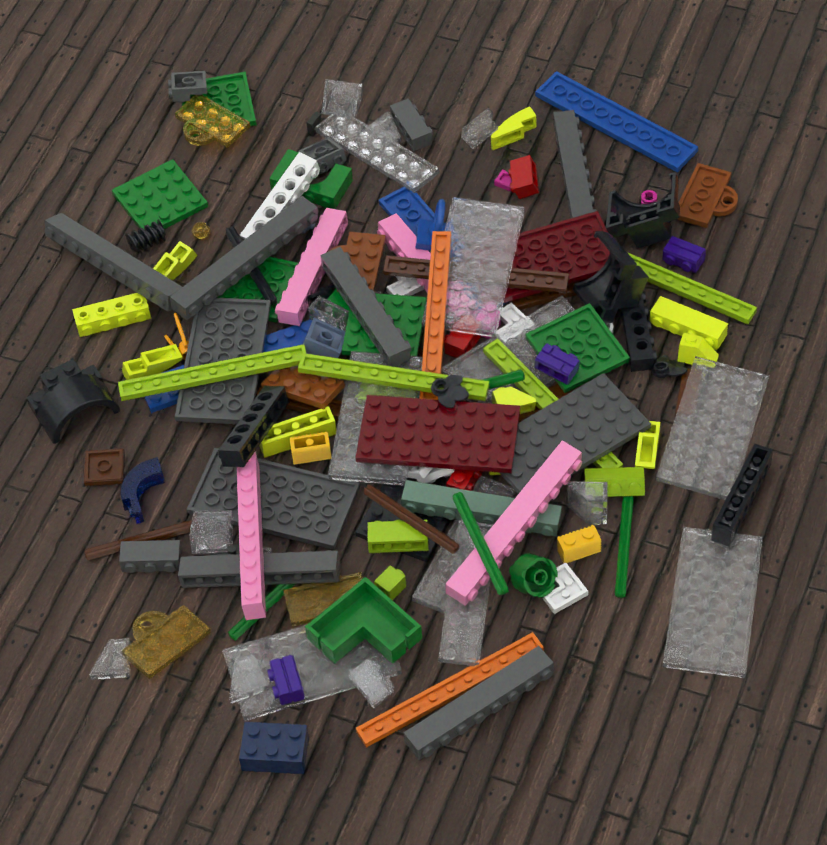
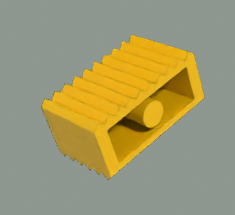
M328 432L314 433L313 435L306 434L305 436H295L294 438L290 437L294 465L332 459Z
M594 525L587 528L584 527V529L577 530L576 532H569V534L562 535L561 537L558 536L557 551L563 564L601 552V538Z

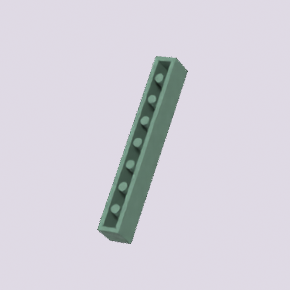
M406 480L401 505L412 513L444 517L449 520H462L453 501V494L462 492L476 522L486 526H493L515 498ZM548 504L546 511L538 515L534 526L528 528L525 532L557 536L562 506Z

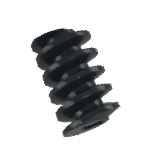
M159 219L157 224L151 222V227L147 224L144 226V229L138 228V233L133 230L131 235L129 233L125 235L132 250L135 249L137 253H140L139 247L146 250V244L153 247L152 241L159 244V238L164 242L166 241V233Z

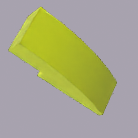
M527 107L512 115L491 135L492 150L524 138V132L537 128L536 114L531 107Z
M179 241L171 253L166 252L153 269L173 281L198 255L193 249Z
M176 344L142 352L140 358L123 362L122 373L126 380L159 374L180 362L182 355Z
M649 421L651 428L643 433L639 432L635 467L655 469L660 422Z

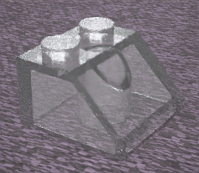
M326 79L321 114L356 118L362 101L364 83Z
M568 481V508L587 524H607L608 482Z
M233 510L193 512L189 534L192 554L228 552V547L233 545Z

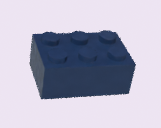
M244 722L239 756L242 771L304 774L309 741L307 725Z

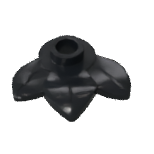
M663 355L655 362L652 374L658 378L676 377L685 374L688 370L685 368V362H677L678 359L670 360L667 355Z
M449 375L445 379L438 378L432 383L431 391L435 396H438L439 403L444 407L454 408L455 401H463L469 397L468 391L460 385L463 381V377L460 375Z

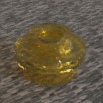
M198 222L193 226L192 234L197 239H203L210 234V228L206 223Z

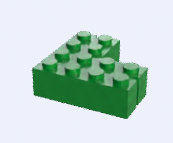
M366 577L305 626L307 639L319 650L322 649V653L334 664L364 639L392 664L406 653V648L410 650L423 639L421 625Z

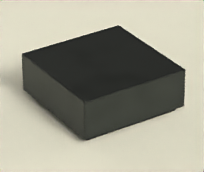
M314 112L306 122L308 135L314 136L322 127L321 113Z

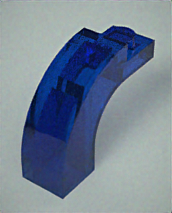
M158 457L146 460L135 466L126 475L121 486V499L124 510H129L130 517H135L137 524L144 522L139 504L143 492L150 487L165 483Z

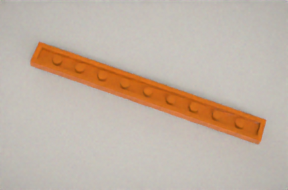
M432 231L422 371L438 374L442 373L451 231ZM420 391L419 399L438 400V396H435L433 393Z
M532 632L356 727V733L367 748L450 703L537 646H540L543 651L544 647Z

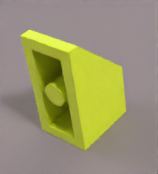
M683 333L679 344L677 362L715 369L719 354L702 336Z
M499 387L492 392V404L519 405L520 414L535 410L536 399L513 387Z

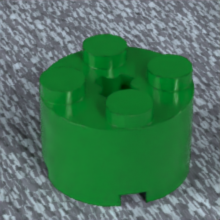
M527 553L520 556L509 568L512 584L521 593L534 597H544L551 593L556 585L554 584L555 578L558 577L556 565L545 557Z

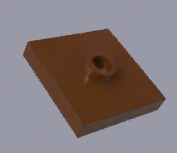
M123 448L85 451V486L124 483Z

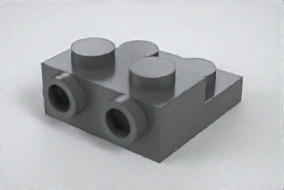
M206 71L171 73V80H168L169 99L173 98V102L183 103L190 101V95L207 94Z
M329 137L298 151L317 160L320 168L319 174L327 172L335 164L342 165L347 161L344 149Z

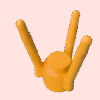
M174 313L182 339L178 349L182 359L185 360L189 341L185 338L177 313ZM165 335L164 337L170 345H174L168 335Z

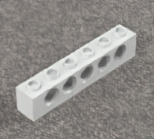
M301 152L297 154L241 232L240 238L242 241L272 219L269 218L270 216L275 217L309 189L310 183L320 172L317 160Z

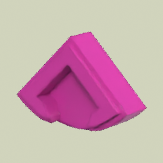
M502 169L495 179L494 185L511 191L510 183H512L509 173Z

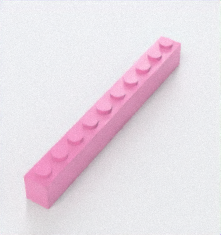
M563 440L484 536L498 568H500L505 556H510L514 549L513 546L517 542L522 541L525 531L534 526L538 515L546 511L550 500H554L558 496L562 485H567L574 470L578 471L581 467L582 452ZM476 547L445 584L446 594L465 606L469 601H473L476 598L480 587H484L490 579Z
M255 451L245 467H237L241 605L246 620L266 618L260 467Z

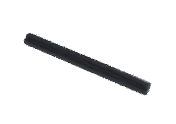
M233 226L226 228L227 237L233 247H236L242 242V239ZM257 266L249 274L264 299L271 300V306L275 305L277 298Z

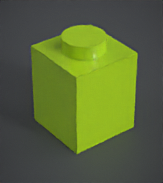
M390 565L374 581V584L393 600L406 588L405 574L400 569H395Z

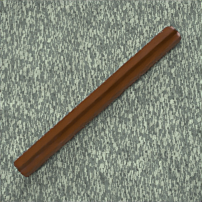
M369 484L364 488V495L450 553L455 554L459 550V543L374 486Z
M193 519L85 549L84 552L86 559L92 560L120 552L121 541H160L199 530L200 526L198 520Z

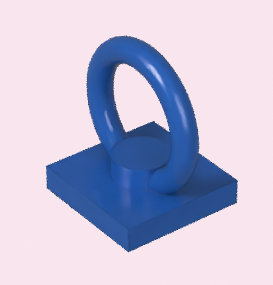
M439 199L437 202L434 221L418 219L416 249L431 251L432 231H451L450 254H452L454 224L443 223L445 215L444 199Z

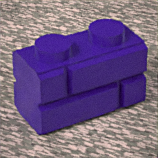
M672 236L663 249L662 260L668 265H675L686 272L696 274L705 261L706 249Z
M546 343L535 359L536 369L566 385L571 382L579 370L580 360L574 354H567L561 351L556 345L551 346Z
M289 655L282 657V659L270 660L271 669H268L267 673L270 682L274 681L275 686L272 687L274 698H279L281 705L303 700L305 698L294 656Z

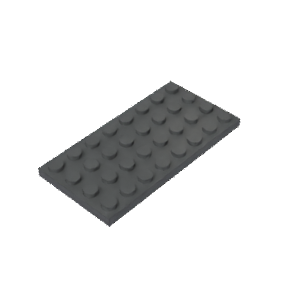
M215 298L209 305L202 308L193 318L184 368L263 353L271 300ZM259 374L180 389L175 421L237 424L256 398Z
M603 373L519 422L512 473L500 474L519 494L562 440L582 452V465L578 470L580 471L639 435V432L643 433L650 429L651 423Z
M214 448L187 507V513L239 526L237 467H223L218 455L219 449ZM258 458L260 467L262 532L335 550L359 492L360 483Z

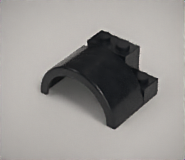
M676 172L669 174L672 184L668 194L654 203L637 204L622 198L616 190L609 192L606 220L608 233L613 237L629 233L637 249L671 239L672 226L670 222L680 217V205L678 203L679 180Z
M596 231L594 237L599 238L610 251L609 257L604 266L594 276L585 281L575 283L573 291L584 305L590 303L603 322L608 324L613 322L619 308L637 306L649 277L640 266H637L632 257L610 233Z
M74 359L39 375L43 389L27 397L29 407L53 444L60 442V433L66 422L85 408L102 405L111 408L114 414L121 411L104 385L103 378L93 364L80 370Z

